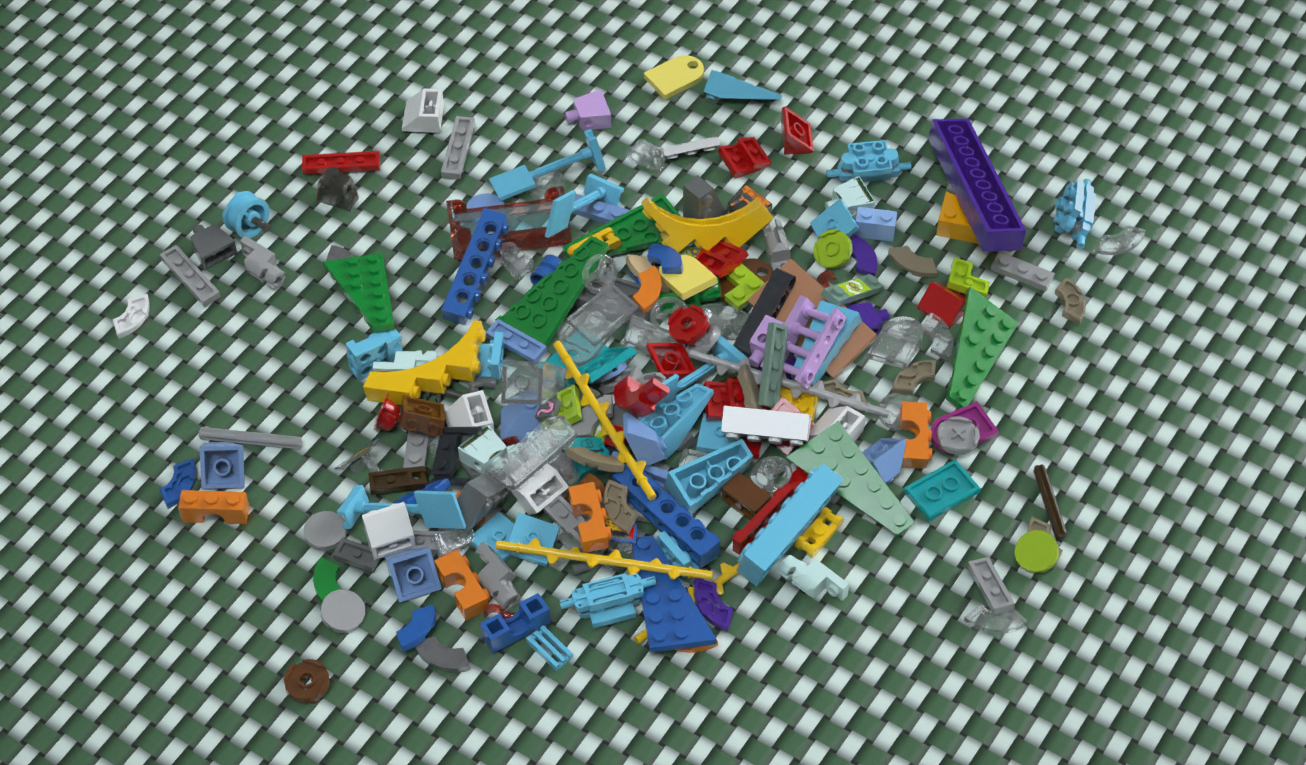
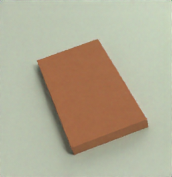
M791 258L780 268L785 272L795 275L796 282L777 316V320L785 323L800 295L807 297L816 306L815 310H817L820 300L829 303L821 296L824 287ZM768 281L748 299V303L752 307L755 306ZM813 317L809 318L805 325L806 328H810ZM861 322L854 329L849 340L839 350L840 352L837 357L831 361L826 373L832 379H836L877 338V334L865 323ZM800 335L795 345L802 347L806 336Z

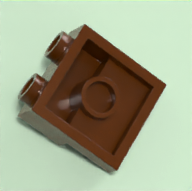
M403 395L399 418L400 427L409 432L420 431L428 436H440L445 423L444 404Z

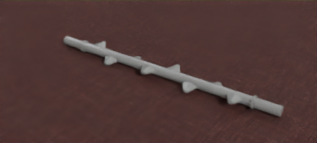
M692 349L689 353V358L706 362L708 365H715L720 376L728 370L739 372L740 366L746 363L750 368L749 360L746 357L739 363H734L714 357L712 354L708 355ZM750 368L757 385H760L762 371ZM783 371L781 386L791 388L792 397L795 399L804 392L828 400L830 408L843 404L865 411V413L869 412L885 418L889 416L890 410L871 405L869 402H862L858 393L848 398L826 391L821 380L805 389L798 382L787 379Z

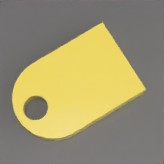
M682 55L644 72V79L664 100H667L698 84L703 79L704 67L699 59L693 56ZM690 66H695V67H697V68L691 69V68H689V67H690Z
M680 255L683 264L682 274H664L662 266L660 265L659 267L662 282L682 300L718 283L717 277L692 256Z

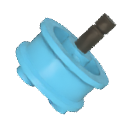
M249 191L237 192L222 213L226 228L236 232L242 238L244 236L252 238L262 230L268 232L271 228L267 223L270 213L268 203L261 198H257L255 194Z

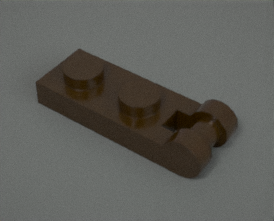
M426 466L368 473L371 495L413 489L422 490L426 487L425 485L430 484V480L427 479L429 470Z

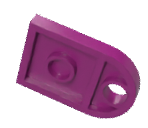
M977 401L939 417L931 426V442L938 450L944 453L948 452L942 449L937 442V430L939 425L950 417L960 416L971 420L972 424L979 429L978 445L999 436V430Z

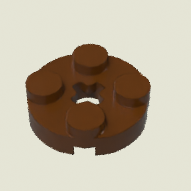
M305 659L302 663L291 665L284 675L286 693L291 699L300 703H318L320 698L327 693L330 686L329 673L324 664L314 659ZM310 677L311 683L304 685L302 680H307Z

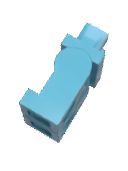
M396 329L389 332L372 333L367 339L355 343L353 340L346 343L349 368L358 381L367 378L370 371L373 372V362H394L396 351H403L399 344L402 341L401 335Z

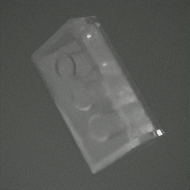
M564 415L546 418L486 470V473L508 490H521L529 483L527 481L529 478L539 475L544 470L543 466L545 464L555 461L562 449L566 450L567 447H571L574 444L573 440L578 434Z

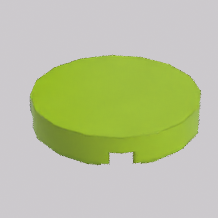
M837 229L823 232L818 237L817 243L815 242L813 254L816 261L828 269H837L845 265L852 254L850 237Z
M1033 530L1019 538L1014 553L1016 561L1022 569L1036 574L1047 572L1055 565L1059 557V547L1051 534L1043 530Z

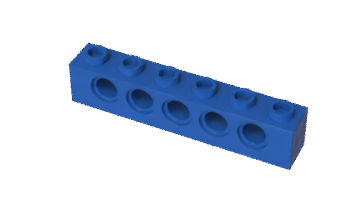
M487 208L483 209L441 309L443 319L466 325L467 320L472 319L474 303L478 302L481 297V286L485 285L488 280V269L493 267L496 258L494 256L495 252L499 251L502 246V235L507 234L509 229L506 214ZM490 231L495 232L492 235L487 234ZM482 248L488 249L487 251H484V252H483V251H480V249H482ZM474 265H480V266H481L480 268H477V269H476V268H473ZM467 282H473V283H474L473 285H470V286L466 285ZM460 299H466V300H467V301L464 302V303L458 302Z
M628 465L624 467L623 472H616L612 475L614 482L628 487L627 501L660 532L665 531L669 537H674L678 547L682 551H686L699 568L720 554V540L715 533H710L699 519H695L685 506L678 504L673 495L669 492L666 493L655 479L652 480L646 475L644 470L643 475L648 478V483L657 495L655 500L652 501L647 498L641 486L636 487L639 485Z

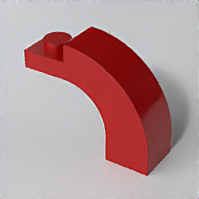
M627 375L614 386V401L619 407L638 418L645 417L655 411V404L669 394L670 388L654 377L642 385Z

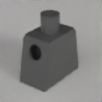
M203 225L194 227V234L190 238L193 249L204 271L237 254L235 241L217 225H211L207 228H204Z

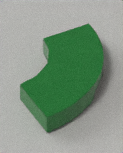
M322 557L318 560L313 574L314 588L321 603H323L324 598L330 592L343 590L336 582L340 571L339 566Z

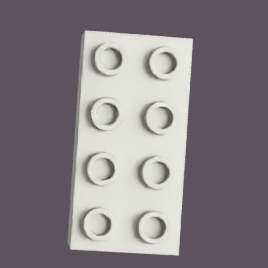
M724 406L721 432L726 435L727 439L740 440V436L747 437L748 441L761 442V439H769L768 441L772 444H782V441H790L792 446L801 447L809 441L811 417L810 414Z

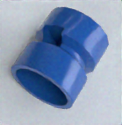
M546 255L530 276L532 284H537L548 273L551 274L558 268L557 265L562 260L554 255Z

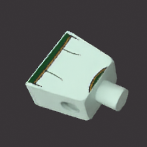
M859 176L835 187L832 192V200L825 202V208L827 209L837 200L842 199L853 218L857 216L858 207L873 209L875 207L874 199Z
M489 425L482 429L481 435L472 436L458 447L459 461L481 474L488 471L493 472L495 469L500 474H504L510 467V464L506 462L508 459L507 447Z

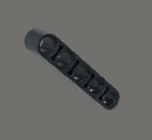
M776 268L769 278L733 344L748 359L752 355L749 344L752 336L766 315L777 318L795 285V275Z

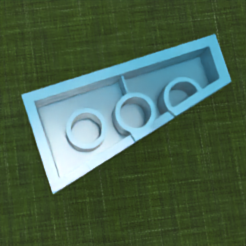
M820 300L817 308L818 311L830 315L835 307L847 319L809 386H813L821 379L829 368L828 366L831 361L837 357L840 352L839 350L852 336L854 329L860 325L862 320L859 312ZM813 318L809 329L820 333L826 322ZM806 337L802 348L811 350L816 340ZM798 355L794 367L801 368L806 358ZM791 374L793 381H795L796 376Z
M740 439L669 471L665 485L675 498V501L681 506H685L690 514H692L719 493L738 472L741 474L745 472L750 466L753 455L743 439Z

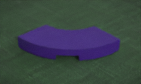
M852 234L850 236L852 242L851 256L857 264L856 272L876 276L878 261L874 249L864 239Z
M695 578L693 596L697 608L708 622L727 632L733 609L726 606L719 599L716 591L717 583Z

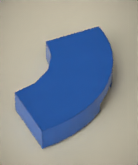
M651 243L647 254L648 261L660 264L664 274H682L683 264L680 254L669 246Z
M193 458L173 465L174 474L172 479L166 486L160 488L167 509L179 503L182 490L193 489L197 476Z
M442 479L425 485L426 487L419 491H444L451 484L448 479ZM411 491L393 503L417 504L414 492Z
M434 604L413 610V617L410 623L403 629L396 631L402 652L423 642L426 639L425 636L434 628L436 622Z

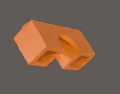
M902 401L899 428L900 430H909L916 436L914 439H905L906 446L901 468L926 469L928 461L932 460V448H929L928 444L932 438V430L928 429V423L931 422V411L927 410V402Z
M594 482L568 487L573 516L586 515L591 518L587 522L578 524V536L582 552L587 553L609 548L608 539H612L610 526H605L604 521L607 520L605 508L600 507V502H602L600 489L596 490Z
M182 490L178 506L182 523H204L205 515L216 514L224 519L225 524H247L250 508L246 492Z
M457 549L434 560L438 577L445 588L455 584L464 586V588L454 593L456 606L465 621L489 610L488 601L491 600L486 588H481L479 577L476 572H471L470 563L465 555L461 556Z

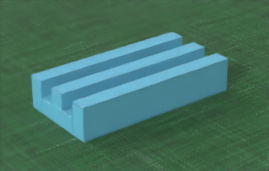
M544 625L540 627L539 631L536 630L532 637L528 636L526 638L527 643L555 671L573 659V653ZM543 635H544L560 652H558V651L543 637ZM536 640H539L559 660V662H556L536 642Z

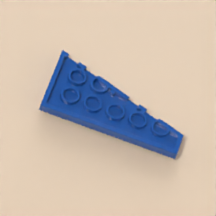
M653 535L636 537V543H632L634 560L651 562L653 559L658 558L661 564L671 565ZM640 570L637 573L641 579L654 576L656 580V585L644 588V593L641 597L650 653L717 644L715 635L679 577L672 580L666 573Z

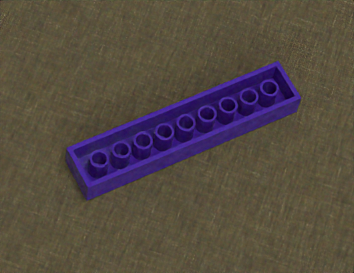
M969 118L932 119L928 139L982 251L1022 250L1026 229Z

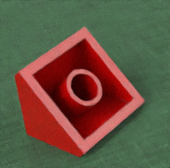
M784 106L781 114L784 155L813 153L811 124Z
M931 281L917 305V309L950 329L963 316L964 312L962 311L966 303V297L952 289L946 288L947 285L942 282Z
M646 344L658 372L662 373L666 380L677 374L679 382L696 371L683 344Z

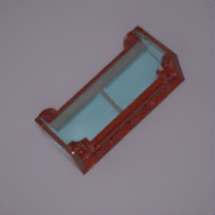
M564 187L549 188L545 192V199L470 209H467L466 203L462 200L446 201L454 260L464 257L484 208L506 214L507 223H509L507 234H503L501 238L502 246L495 254L563 246L572 242L570 219L567 228L549 238L545 237L553 200L565 194ZM492 231L487 232V234H489V235H492V234L495 233V232H492ZM486 248L480 249L483 252L488 250Z

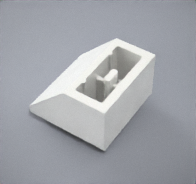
M423 88L406 101L402 131L440 133L444 109L442 89Z
M483 390L462 395L445 411L448 427L481 426L483 429L489 425L494 431L493 420ZM462 435L461 445L474 435Z
M848 406L829 408L810 430L809 441L839 421L855 442L864 431L865 416Z
M534 455L504 480V483L528 515L541 511L569 487L558 471L538 455Z
M404 502L392 504L389 507L373 510L362 515L366 539L374 560L416 547L413 529Z

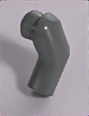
M479 377L474 379V381H469L467 385L469 386L468 393L479 391V387L496 389L497 379Z
M597 551L587 552L598 555ZM583 561L571 565L574 576L593 569L588 566L587 562Z

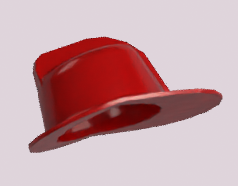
M387 393L374 424V430L390 431L394 426L400 424V407L389 399V393Z

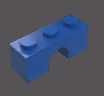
M539 593L520 602L519 610L512 617L503 619L499 613L480 623L481 637L493 654L539 630L541 626L550 624V609Z

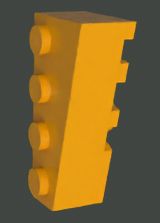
M946 191L938 219L936 236L979 244L956 195Z

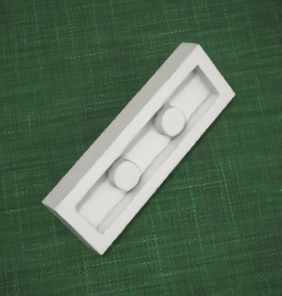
M711 137L660 148L661 156H667V159L677 158L678 153L685 152L686 155L697 153V149L704 148V151L714 150L716 145H720L719 137Z

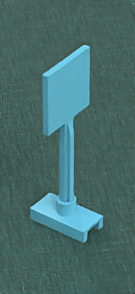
M592 129L584 131L588 147L581 149L578 153L539 167L531 172L527 170L525 165L489 178L499 200L502 201L535 188L534 178L583 159L585 161L592 158L599 172L605 170L606 167L596 136L594 137Z
M593 174L588 175L583 192L586 196L574 202L576 191L572 190L553 200L545 237L549 238L567 228L571 213L594 200H600L619 207L621 204L619 202L620 195L624 192V188Z
M721 335L711 348V352L716 355L715 357L734 363H739L746 357ZM707 363L679 382L677 374L662 382L670 390L665 398L655 404V411L659 409V405L662 403L668 404L674 401L677 392L685 389L717 367Z
M355 485L337 510V514L344 515L343 529H351L361 514L383 509L395 503H369L363 485ZM415 491L414 496L417 504H405L409 514L422 515L426 528H466L454 492Z

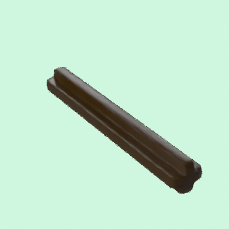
M1043 464L1036 465L1033 472L1050 524L1052 525L1054 536L1057 539L1065 538L1067 531L1046 468Z

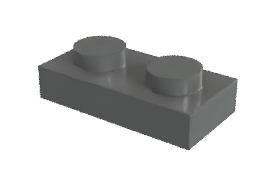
M341 538L332 554L334 560L372 573L381 559L374 560L369 546L345 538Z

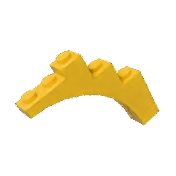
M648 197L641 201L644 207L643 213L648 219L653 218L656 221V227L661 231L660 235L663 239L661 243L675 249L678 253L692 241L699 249L703 247L708 251L722 239L725 242L741 247L773 219L767 208L757 198L745 207L730 214L706 219L685 218L669 213L658 207Z
M474 320L467 333L457 344L432 361L401 371H370L363 386L367 400L384 402L387 393H389V399L395 404L401 405L403 395L419 399L421 391L444 394L446 387L451 383V379L474 381L476 374L481 370V362L478 361L480 346L486 339V331L483 329L482 321Z

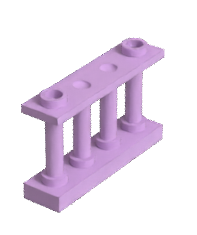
M800 295L784 323V326L788 327L783 371L796 376L794 380L803 388L808 389L838 333L844 326L847 317L835 307L830 315L815 310L816 306L807 297ZM810 317L826 322L820 333L805 327ZM800 335L816 340L811 350L795 345ZM790 352L806 358L801 368L785 363Z

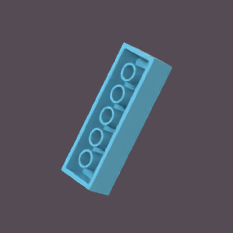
M824 463L818 469L814 467L808 474L804 483L801 482L795 489L794 495L785 500L781 510L772 515L765 529L762 527L754 537L755 540L752 544L748 543L743 549L742 555L737 560L740 564L736 570L757 587L834 497L844 479Z

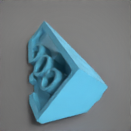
M711 69L704 92L707 93L706 97L717 100V97L779 100L782 98V95L754 86L746 81L737 80L735 77Z
M697 383L676 395L674 401L668 404L664 402L659 405V409L638 419L656 431L659 438L664 439L667 446L664 460H667L679 448L714 394L713 389Z

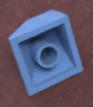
M521 396L501 409L500 439L506 446L528 443V432L542 431L541 421L535 418L542 396Z
M624 413V435L637 460H644L646 466L665 459L667 446L664 439L659 438L656 431L629 413Z
M880 438L862 452L886 484L893 481L894 476L901 470L906 441L899 438Z
M204 442L200 446L201 488H245L243 445L228 442Z
M430 547L408 549L384 556L399 603L442 589Z

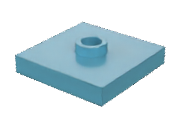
M842 199L837 200L810 222L818 237L823 232L832 229L840 230L848 237L859 230L857 223Z
M703 413L696 451L711 453L738 440L727 439L726 435L721 432L722 421L706 420V413Z
M499 512L468 538V541L477 550V546L482 541L485 542L506 562L512 555L506 554L505 550L496 549L497 540L509 541L514 523Z
M518 513L508 542H521V544L528 545L534 538H538L541 547L553 548L559 526ZM505 550L506 554L546 567L548 562L546 556L521 552L517 554V552Z

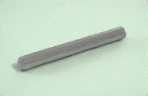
M201 427L199 430V438L204 440L300 449L302 446V438L297 436Z

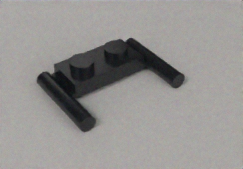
M443 427V435L439 437L431 474L434 478L431 479V483L448 479L451 484L450 487H464L467 482L471 481L470 478H453L458 458V447L461 445L462 435H481L482 427Z

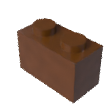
M739 472L722 488V501L748 520H751L772 499V496L766 489L760 488L751 478L745 477Z

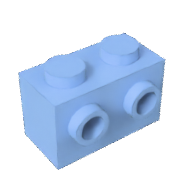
M858 207L856 223L859 230L854 235L861 238L893 242L897 212Z

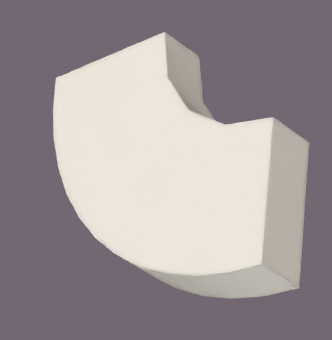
M148 294L128 299L126 311L121 316L113 319L118 339L131 334L143 324L150 308Z

